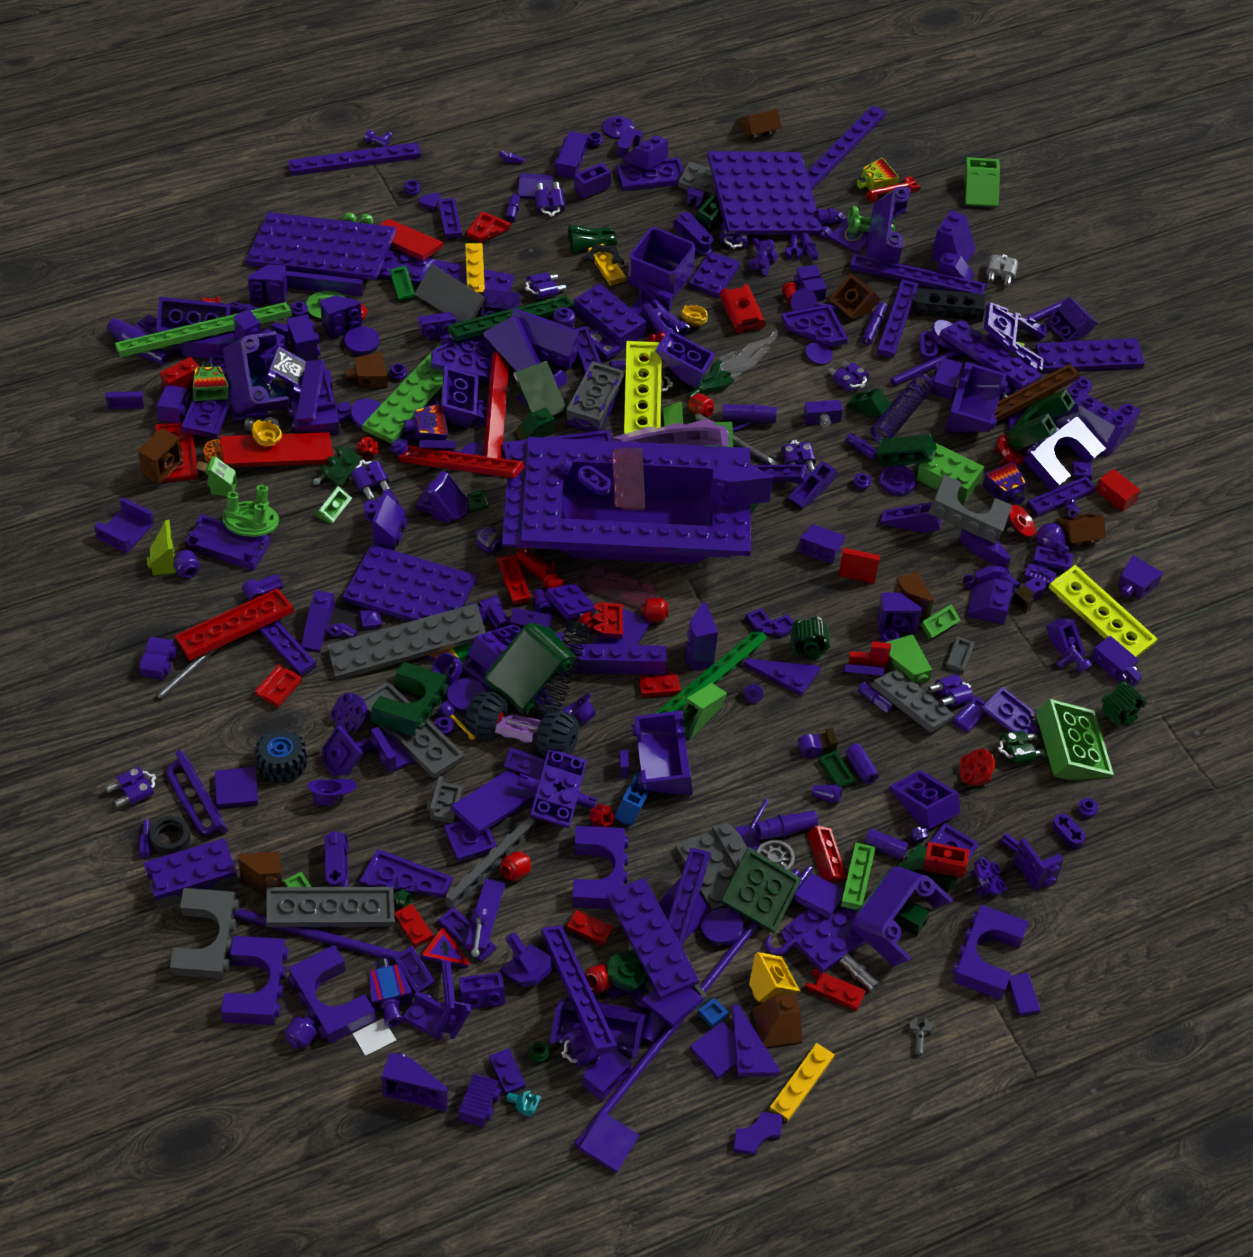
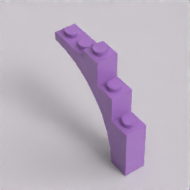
M707 419L687 425L675 423L661 428L649 426L613 437V441L715 445L721 447L729 445V433L726 427L715 425L714 421Z

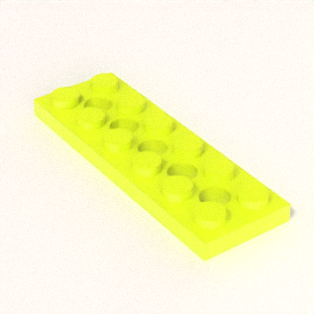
M626 342L624 434L649 426L660 428L662 358L655 352L660 342ZM641 356H646L649 360L646 362H642L639 360V358ZM646 372L648 376L642 378L639 376V373ZM644 387L648 392L640 393L638 389ZM640 403H644L648 407L646 409H640L638 405ZM644 419L647 421V424L640 425L637 421Z
M1076 565L1050 583L1048 588L1104 639L1112 636L1136 658L1157 642L1158 639ZM1071 586H1076L1080 590L1075 591L1071 588ZM1085 598L1091 599L1093 603L1086 602ZM1098 611H1104L1107 615L1103 616ZM1112 623L1119 624L1121 628L1114 627ZM1126 636H1132L1135 640L1131 641Z

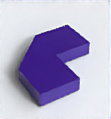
M762 608L745 615V620L754 632H764L765 635L777 638L790 635L793 620L788 614L773 621L770 620Z

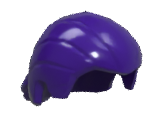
M1047 523L1037 531L1036 539L1038 545L1041 543L1042 547L1058 549L1061 555L1068 553L1066 535L1062 527L1054 523Z

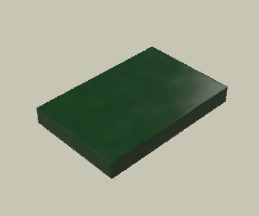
M547 361L514 372V377L530 413L547 407L552 416L566 411V405Z

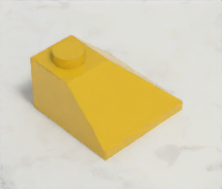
M761 952L755 954L749 985L753 991L754 998L758 1002L764 1003L774 996L798 994L800 992L781 956Z

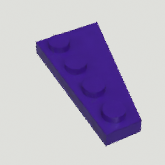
M377 849L360 880V886L393 887V891L405 889L409 893L445 898L453 883V877L379 849Z

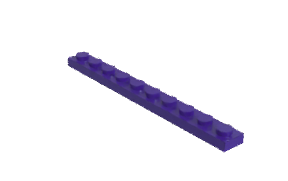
M872 105L806 171L811 190L886 116V111Z

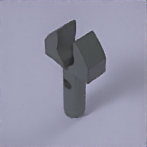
M915 1017L910 1022L909 1032L916 1035L915 1055L923 1056L924 1036L931 1034L932 1025L925 1018L923 1028L920 1030L917 1026L918 1017Z

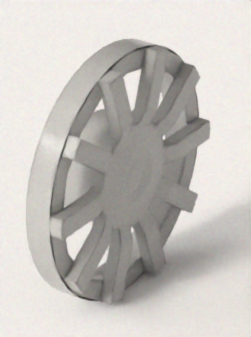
M769 840L759 846L757 850L759 854L762 851L767 855L765 856L766 858L783 866L788 871L791 870L795 856L788 844L780 840ZM772 845H779V846H778V848H773ZM769 846L770 850L766 851L764 848ZM784 847L787 851L782 852L781 848ZM790 854L791 858H784V856ZM783 861L790 862V864L786 865Z

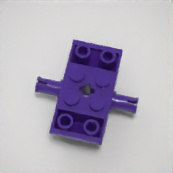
M548 749L538 779L520 773L517 786L534 790L530 816L569 828L576 805L589 809L595 808L597 798L582 794L579 791L587 760L555 749Z

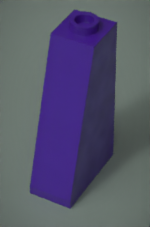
M512 316L483 332L488 341L516 371L541 363L518 317Z

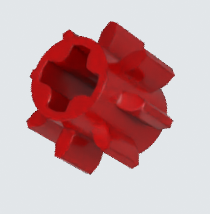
M370 437L362 438L360 442H356L357 454L361 455L365 460L372 459L374 454L378 455V442H374Z
M598 803L597 807L591 808L590 817L588 818L593 821L592 826L606 827L612 825L615 814L610 812L612 807Z

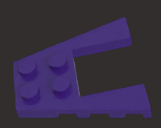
M990 302L986 306L984 329L1025 364L1035 368L1040 373L1043 370V358L1016 342L1017 325L1040 340L1046 336L1047 325L1044 323L1039 325L1036 323V320L1031 318L1028 320L1024 319L1017 312L1015 314L1009 313L1007 308Z

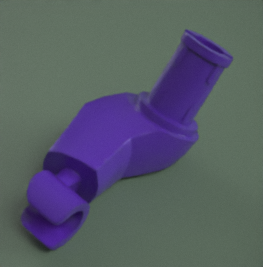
M988 566L976 571L975 576L967 574L963 578V583L967 582L965 589H971L975 581H978L980 584L995 578L1014 582L1012 593H1015V587L1019 589L1021 586L1019 582L1010 576L1009 570L1001 566Z

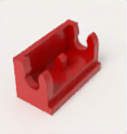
M521 548L517 550L519 566L544 582V578L547 575L557 573V564L552 561L550 565L532 553L530 548H525L524 552Z

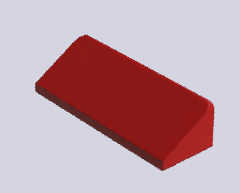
M814 826L807 833L821 878L830 883L846 881L847 875L831 828Z

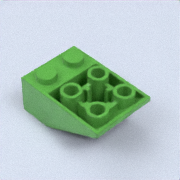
M967 157L964 167L965 204L967 206L999 207V159Z

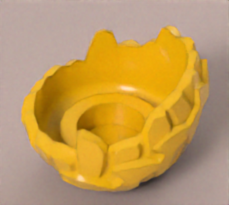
M685 305L680 313L681 319L691 327L702 326L708 319L707 311L698 305Z
M258 420L252 425V434L255 441L264 447L276 445L282 437L279 426L272 424L271 420L267 422Z

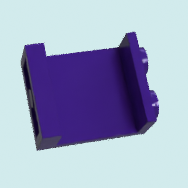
M121 497L119 499L121 510L107 525L98 522L94 528L97 539L128 553L154 525L152 512L148 508H143L132 500Z

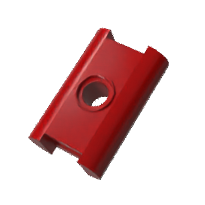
M743 284V287L731 290L724 288L720 291L719 297L737 334H742V331L755 328L759 331L765 327L766 321L748 285Z

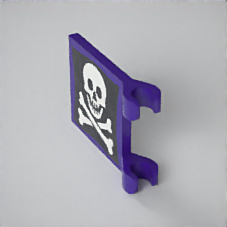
M279 346L264 381L271 384L275 376L293 385L289 395L296 398L297 394L301 391L306 361Z

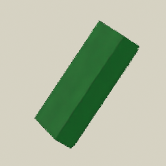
M406 265L389 270L399 302L415 298Z

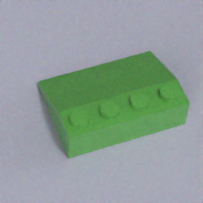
M1049 699L1036 711L1054 777L1066 780H1080L1114 776L1094 710Z

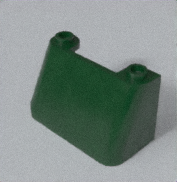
M529 623L521 629L484 676V681L523 716L530 717L535 713L536 705H538L534 697L556 670L568 671L573 666L577 657L551 628L536 623Z

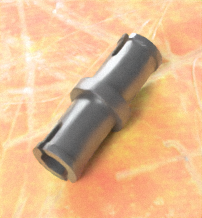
M846 954L840 960L839 964L850 972L852 978L858 980L869 992H872L877 987L879 982L866 971L864 965L860 966L849 954Z

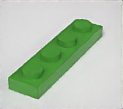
M855 843L841 907L859 910L863 905L875 852L874 846Z

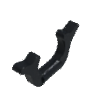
M594 245L590 252L582 257L583 262L591 261L594 263L595 253L608 252L614 255L612 264L619 263L624 265V259L619 256L617 248L613 245Z

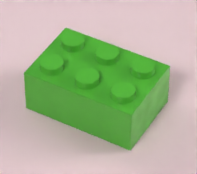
M936 443L937 449L932 461L920 464L916 480L937 490L944 475L961 482L957 498L958 501L965 503L980 483L984 466Z

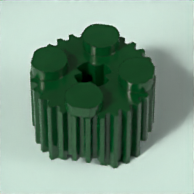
M815 616L812 619L796 620L792 623L790 634L794 655L806 656L807 659L812 661V659H820L823 652L826 653V650L831 648L829 628L822 621L821 617Z
M1125 681L1121 682L1111 694L1107 693L1101 700L1103 703L1102 712L1117 727H1121L1125 723L1130 725L1134 720H1137L1139 716L1137 712L1140 711V708H1145L1147 705V700Z

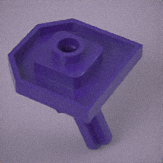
M337 726L322 747V763L333 776L349 775L362 754L372 750L370 740L366 739L355 743L342 726Z
M515 932L507 936L506 941L514 955L512 956L513 959L500 969L502 975L523 987L536 985L552 971V958L550 955L531 944L525 947Z

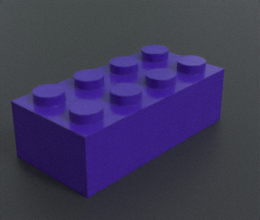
M599 283L574 298V314L591 329L600 328L620 347V351L626 348L627 341H638L645 336L646 321L602 284Z

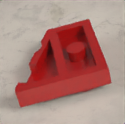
M482 211L466 231V237L481 243L509 230L511 223Z

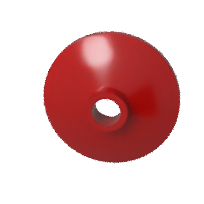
M1012 505L1008 515L1011 527L1025 537H1032L1035 534V525L1032 518L1022 507Z

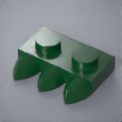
M337 446L335 451L339 458L335 456L328 457L332 468L328 466H321L320 468L322 474L341 488L351 475V472L362 460V457L348 447Z

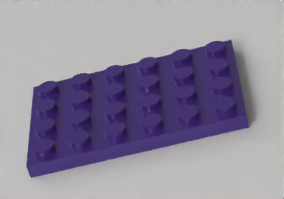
M372 544L343 595V602L380 611V613L411 622L464 607L477 582V575Z

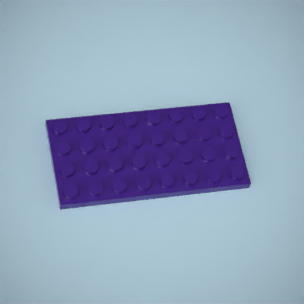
M268 212L246 258L247 265L259 267L284 265L286 270L376 281L396 234V228Z

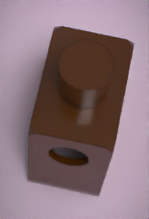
M382 352L357 357L354 359L355 368L345 369L346 380L357 379L359 388H388Z

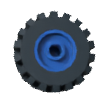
M275 729V732L269 731L267 735H262L261 740L257 741V746L255 747L257 769L266 780L270 778V782H291V779H297L299 774L305 772L304 768H307V753L305 741L302 740L300 734L296 735V732L293 730L289 732L288 729L283 731Z

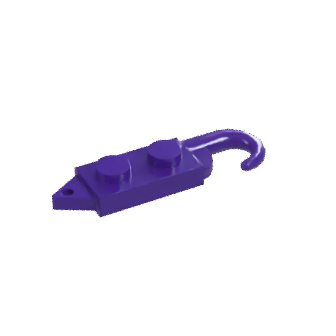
M808 908L784 927L782 937L786 943L780 948L772 947L770 941L773 937L771 935L768 936L765 941L767 951L776 956L786 954L795 947V940L827 919V917Z

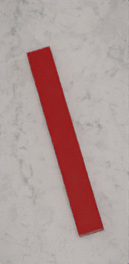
M497 352L492 354L483 456L502 458L509 362Z
M408 446V450L398 456L399 461L403 463L516 478L525 467L523 461Z

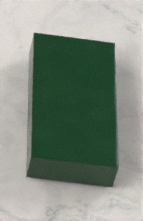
M837 751L819 757L818 762L833 785H838V787L844 789L855 784L856 780Z

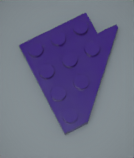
M484 334L460 341H455L454 339L433 350L430 368L443 371L444 366L478 375V380L490 382L492 354L499 352Z

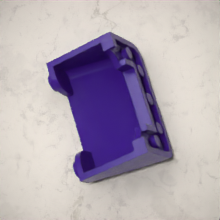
M897 187L874 203L866 256L899 263L903 247V236L898 232L891 231L892 220L896 221L899 214L906 213L910 195L909 187Z
M966 362L944 431L949 433L990 432V429L994 430L997 419H994L1001 392H1005L1008 382L1005 381L1007 374Z
M682 710L634 716L635 724L631 726L632 734L637 736L641 765V774H638L639 786H643V790L684 796L693 795Z

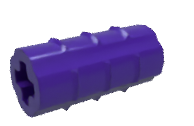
M860 744L849 746L845 754L853 765L854 770L857 771L858 776L865 785L874 783L880 775L872 764L871 759L867 756L866 751L863 750Z
M871 828L864 843L865 845L874 846L875 850L903 860L909 843Z

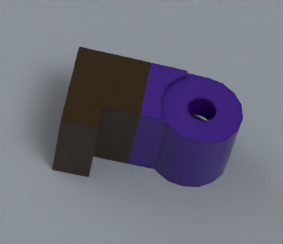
M1032 578L1015 591L1011 603L1024 613H1027L1031 610L1033 601L1043 596L1046 586L1045 581L1041 578Z
M833 728L826 729L824 733L803 735L797 741L803 757L826 755L836 751L838 745Z

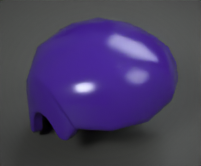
M448 652L441 653L436 657L432 671L447 675L446 684L454 683L460 677L463 670L460 659Z

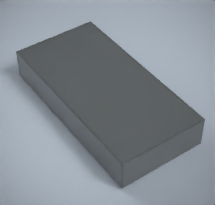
M957 636L945 669L964 674L975 642Z

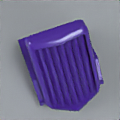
M441 471L437 478L430 482L415 503L416 510L431 513L436 520L450 523L451 520H457L467 515L468 499L447 472Z

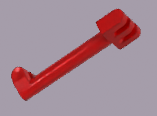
M910 176L905 177L901 184L869 190L866 197L873 204L877 201V195L889 193L897 187H909L910 193L918 192L921 187Z

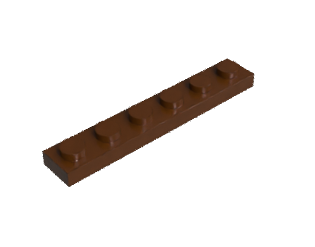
M1070 363L998 401L994 419H997V422L1077 381L1080 379L1079 373Z

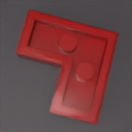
M872 642L869 653L850 651L848 664L881 667L886 672L891 643Z

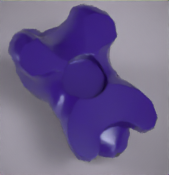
M753 237L756 257L748 261L751 265L750 269L762 270V275L767 276L770 268L769 262H776L778 257L777 252L773 250L774 242L771 239L759 242L757 238Z

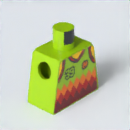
M880 158L862 169V175L857 180V186L860 189L867 187L869 190L896 185L898 184L899 176L883 158Z

